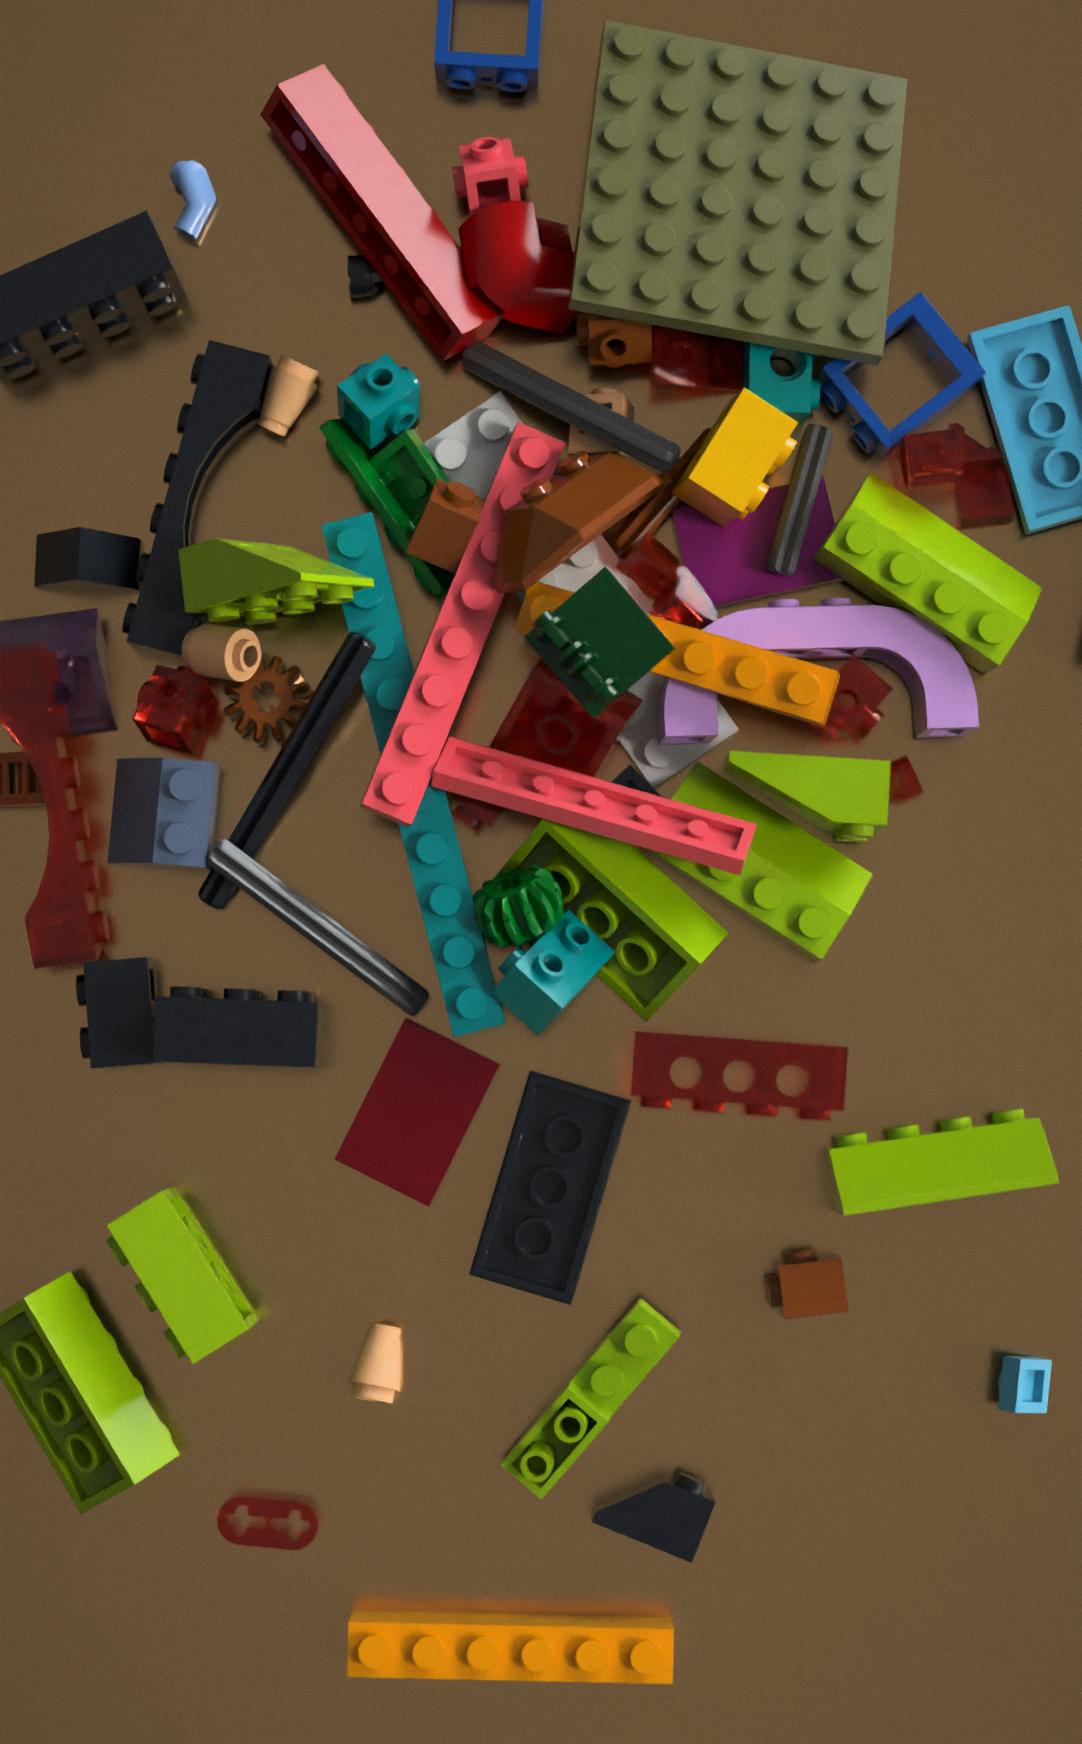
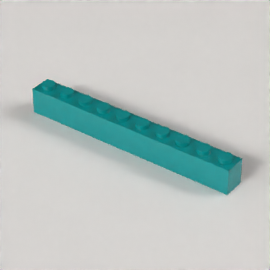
M373 512L321 526L330 561L374 579V587L353 592L354 600L341 604L349 633L351 631L359 632L376 644V650L360 677L381 754L413 676L414 667ZM431 776L412 825L408 828L399 824L453 1037L456 1038L506 1025L500 1000L491 993L496 987L483 933L480 932L474 918L476 914L473 908V894L446 790L432 787Z

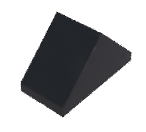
M84 527L37 534L34 586L36 588L139 592L140 583H136V574L141 558L142 540L140 538Z

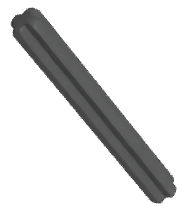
M474 341L469 347L464 348L462 352V366L473 374L662 473H669L679 463L681 448L675 442L480 341Z
M222 839L210 852L207 858L208 865L408 1015L414 1016L424 1006L428 999V992L425 988L231 842Z

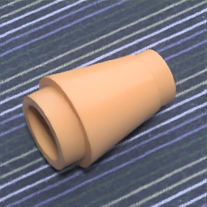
M281 355L277 366L271 364L260 410L261 415L257 424L285 437L288 429L291 428L319 387L314 384L319 372Z
M370 1323L368 1333L365 1336L348 1383L353 1384L351 1397L393 1404L394 1393L400 1392V1328Z

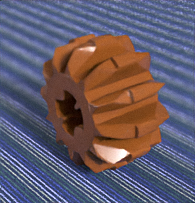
M273 656L268 671H265L261 661L254 675L250 679L243 681L241 687L226 685L223 691L226 696L239 700L224 708L225 715L229 718L242 716L234 728L239 735H243L255 725L253 741L260 745L265 741L268 729H271L272 736L277 744L285 742V735L281 727L288 724L293 729L298 721L293 717L294 713L302 714L308 704L296 699L305 697L312 692L309 683L293 685L301 674V670L297 665L289 667L281 675L283 660L280 656ZM273 688V692L281 700L279 706L275 709L273 705H270L271 711L263 712V708L256 701L257 695L261 692L266 696L265 689Z

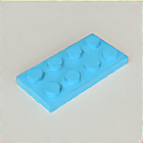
M1070 305L969 333L967 340L971 354L986 372L980 384L1025 533L1030 534L1082 519V344Z

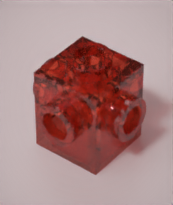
M853 654L838 671L840 679L825 727L813 724L831 740H835L837 736H840L847 742L855 732L864 738L885 715L877 707L893 690L889 684ZM839 697L850 699L853 708L844 707Z
M157 664L150 681H146L139 691L137 708L132 720L147 742L194 755L204 731L211 728L215 721L218 701L206 682L205 676L196 674L187 666H178L177 669Z

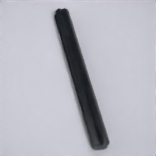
M351 631L346 636L228 839L229 842L252 859H254L376 650V644L359 632ZM212 868L198 891V897L213 908H224L237 886Z

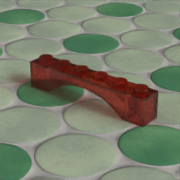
M45 639L0 646V723L23 749L34 769L44 796L48 816L49 846L46 869L37 896L24 917L34 969L98 959L103 948L102 943L109 941L106 914L104 910L96 911L93 891H99L100 888L97 865L94 859L86 860L83 840L90 839L88 817L85 808L77 809L73 791L74 788H80L79 768L75 756L67 757L63 736H70L69 715L65 704L57 705L53 685L61 682L59 662L55 651L47 652Z

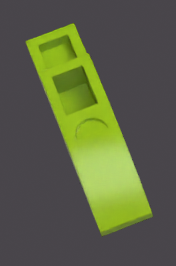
M640 1298L616 1327L607 1333L505 1457L501 1466L542 1500L608 1424L614 1412L679 1339L681 1331Z

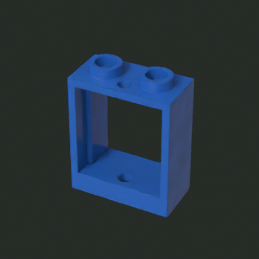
M438 0L434 56L436 81H445L447 86L457 89L473 88L476 83L496 84L498 89L508 92H521L526 90L527 86L538 87L544 0H529L526 56L450 51L453 0Z
M921 291L887 317L885 340L905 326L951 384L889 431L844 375V372L857 362L834 358L822 368L819 375L820 384L822 385L820 386V395L824 402L835 413H838L840 410L843 411L854 425L850 430L856 442L867 453H871L874 450L881 460L977 387L986 374L985 370Z

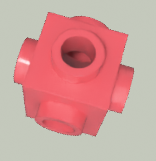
M482 137L474 140L471 144L459 146L462 166L452 167L457 199L467 197L470 216L476 211L492 204L521 201L520 189L529 187L524 156L514 157L510 138Z

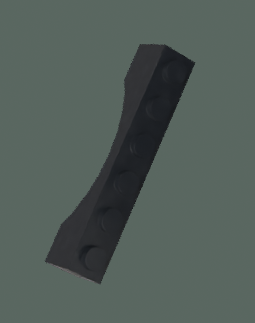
M209 340L205 355L198 353L195 358L191 372V384H195L196 389L192 403L183 404L177 424V433L183 434L178 454L170 453L164 470L163 482L169 484L164 504L156 503L151 517L150 533L156 534L151 553L144 552L137 568L136 583L142 584L137 604L129 603L123 620L122 632L128 634L126 642L135 650L184 662L182 658L184 637L191 629L199 627L206 622L207 614L185 612L178 549L190 546V529L194 505L208 472L220 453L240 432L257 421L261 415L260 410L271 364L273 365L270 355Z

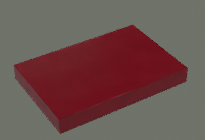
M405 1017L334 1160L429 1207L500 1064Z

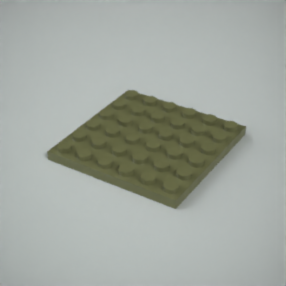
M605 19L601 32L568 309L878 366L884 354L907 78Z

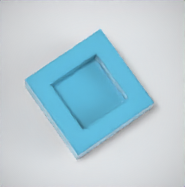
M1003 1356L1002 1371L998 1379V1410L1012 1413H1047L1052 1360L1039 1357Z

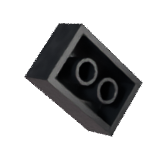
M170 986V997H155L153 1061L324 1068L326 1005L314 1002V993L308 991L278 990L277 1001L261 1000L262 991L254 989L224 988V998L221 999L209 998V989Z

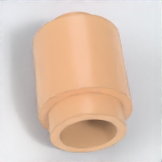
M206 623L191 629L184 637L182 643L184 663L200 676L243 682L254 675L261 662L260 642L253 631L245 628Z

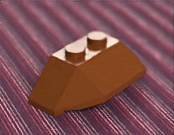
M579 451L562 460L558 464L559 473L551 479L547 477L526 486L520 492L523 499L506 510L493 582L497 592L505 593L528 590L561 563L661 489L675 481L671 472L662 473L645 463L611 452L588 456L586 451Z

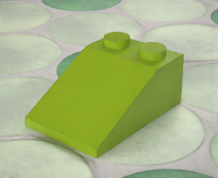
M729 751L723 762L724 774L819 829L836 832L837 841L867 842L868 838H873V834L878 833L887 826L891 761Z

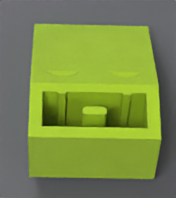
M212 539L178 549L185 612L207 614L209 622L232 621L239 619L240 616H244L245 624L271 623L277 620L276 613L283 611V614L287 615L309 613L315 610L314 603L322 601V604L351 602L354 600L353 592L374 587V579L286 545Z

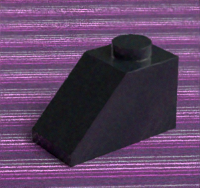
M678 1472L676 1479L662 1475L595 1504L591 1513L592 1523L692 1563L716 1501L713 1494L706 1492L708 1483L689 1474Z

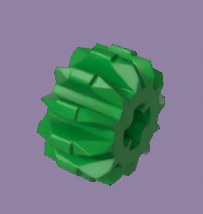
M531 865L525 869L516 866L510 872H500L497 878L485 881L482 884V889L476 891L472 896L474 901L473 908L476 914L474 918L480 932L484 933L487 942L496 943L498 947H506L512 943L521 946L527 940H538V936L543 932L552 931L555 928V923L565 916L561 897L562 892L550 870L540 869L538 865Z

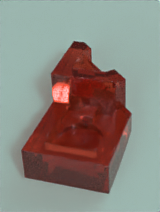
M949 424V449L960 527L968 528L1012 522L1015 513L1006 466L1000 463L1002 453L992 446L987 449L964 433L965 428L960 424Z

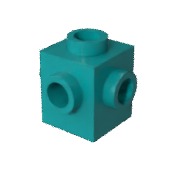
M385 353L372 363L360 365L351 373L349 378L337 385L338 416L372 449L393 434L398 435L408 430L415 423L416 419L419 418L420 384L409 368L405 366L400 367Z

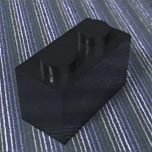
M141 957L83 962L84 974L77 975L76 977L78 1004L87 1008L88 1027H81L80 1048L83 1059H90L91 1069L162 1064V1062L153 1061L155 997L157 996L154 959Z

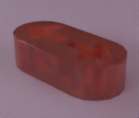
M238 1493L228 1498L220 1508L217 1524L221 1535L227 1541L237 1545L299 1550L308 1546L316 1537L320 1526V1519L315 1506L301 1498ZM240 1505L248 1506V1515L264 1517L265 1524H249L246 1531L241 1533L237 1531L236 1522L228 1521V1514H234ZM292 1510L301 1511V1520L310 1523V1529H302L299 1537L293 1538L290 1537L288 1527L272 1525L273 1518L288 1519Z

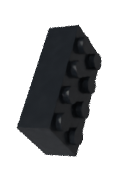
M148 210L0 275V378L4 376L7 379L22 377L34 370L36 367L34 363L52 355L55 358L69 356L83 347V341L99 334L102 337L119 334L130 326L129 321L146 313H149L150 316L164 314L177 306L178 299L186 296Z

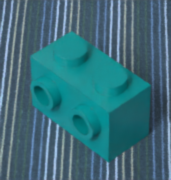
M570 910L565 913V916L559 922L555 923V928L552 931L543 932L538 936V940L530 939L525 941L531 946L527 952L521 946H518L498 968L505 976L491 991L497 999L536 1035H539L615 953L613 949Z

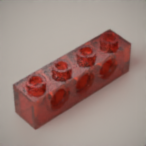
M635 1031L630 1095L641 1096L640 1107L672 1109V1098L693 1100V1111L724 1113L725 1102L746 1104V1115L777 1117L778 1106L799 1108V1119L830 1121L831 1110L844 1111L848 1047ZM680 1057L691 1058L699 1067V1079L692 1087L680 1088L671 1080V1065ZM734 1061L745 1063L752 1073V1081L749 1087L742 1092L731 1091L726 1087L723 1080L725 1068ZM787 1065L796 1066L804 1075V1086L794 1096L784 1095L776 1084L778 1072Z

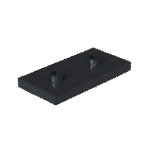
M529 1071L469 1275L571 1305L631 1100Z

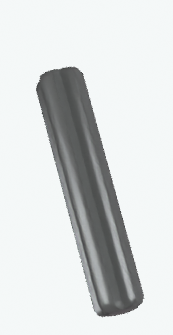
M808 424L804 430L767 561V570L780 576L791 577L795 572L832 441L833 431L819 424Z

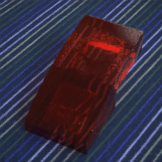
M646 533L622 553L615 568L656 596L649 611L651 615L699 630H703L718 620L719 614L697 579L668 548L652 535Z

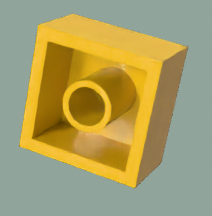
M744 387L725 405L671 493L723 527L736 517L743 520L749 512L753 513L769 489V486L762 482L766 475L770 476L776 467L780 469L793 451L797 441L791 438L790 435L798 422Z

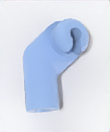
M184 160L177 162L172 167L170 176L172 183L177 184L186 202L174 229L189 239L197 240L216 203V195L207 170L194 160Z

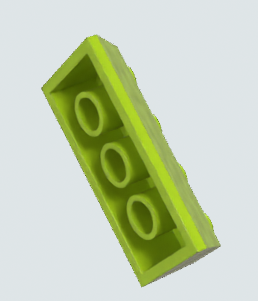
M871 471L813 557L814 560L842 577V579L882 606L909 612L939 630L954 645L963 660L983 674H987L1000 666L1028 623L1042 591L1041 586Z
M697 761L671 800L757 824L741 875L644 847L640 849L815 962L822 960L850 917L873 874Z
M546 819L541 820L493 878H497L500 872L507 873L512 871L516 866L525 869L531 865H538L540 869L550 870L562 892L564 914L570 910L615 951L614 955L596 975L646 1021L728 934L718 922L633 844Z
M1023 1109L992 1113L993 1123L972 1126L971 1116L939 1121L941 1131L920 1134L919 1124L887 1129L889 1139L868 1142L866 1132L835 1137L836 1147L824 1148L833 1211L843 1216L1059 1184V1179L1040 1118H1025Z
M71 1271L29 1294L0 1313V1378L81 1514L134 1486L180 1455L172 1442L169 1430L160 1422L144 1395L141 1383L132 1375L117 1350L113 1336L104 1328L90 1304L87 1292L78 1284Z

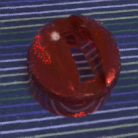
M907 755L891 762L889 796L891 798L909 800L924 793Z

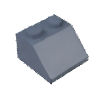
M174 758L117 759L107 863L210 872L212 867L208 865L207 858L215 847L222 768L216 762Z

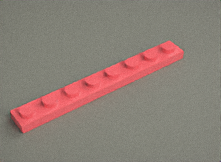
M517 422L485 497L479 522L453 575L360 803V808L408 828L412 825L505 593L497 592L493 582L506 510L523 499L520 492L526 486L542 478H552L566 444L565 442L521 422Z

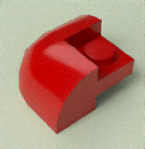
M508 201L492 204L476 211L458 228L465 272L471 289L480 287L488 299L502 309L500 318L519 325L563 334L578 312L568 309L574 261L568 225L536 218L533 202Z

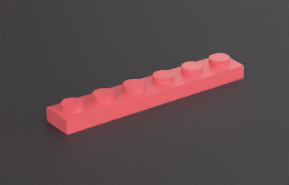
M450 736L433 770L431 786L737 875L742 873L757 825Z

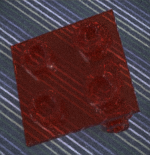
M652 325L653 373L650 375L651 382L656 384L657 392H674L677 390V386L741 391L743 387L744 341Z

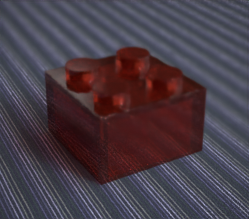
M541 658L534 665L489 748L598 778L643 700L627 690L593 719Z

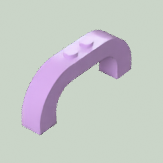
M829 598L820 601V606L800 607V601L796 599H779L770 601L768 608L747 609L724 616L702 630L796 659L863 657L878 660L888 665L900 675L910 692L913 705L915 738L967 736L979 728L978 704L974 683L960 653L939 630L909 612L878 605H851V599ZM665 677L656 710L657 746L710 744L718 736L717 693Z

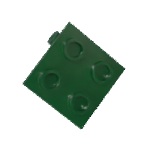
M606 566L552 613L548 610L540 615L533 623L535 628L524 636L527 642L593 719L676 649Z

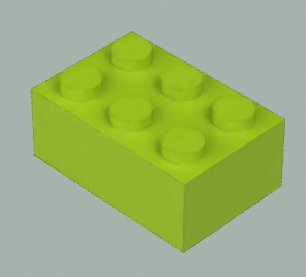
M176 1186L161 1190L106 1225L113 1235L107 1239L110 1250L123 1267L129 1263L131 1264L141 1281L135 1285L137 1293L150 1312L153 1313L159 1310L170 1327L164 1331V1335L172 1350L180 1359L187 1355L191 1363L195 1364L247 1331L259 1321Z

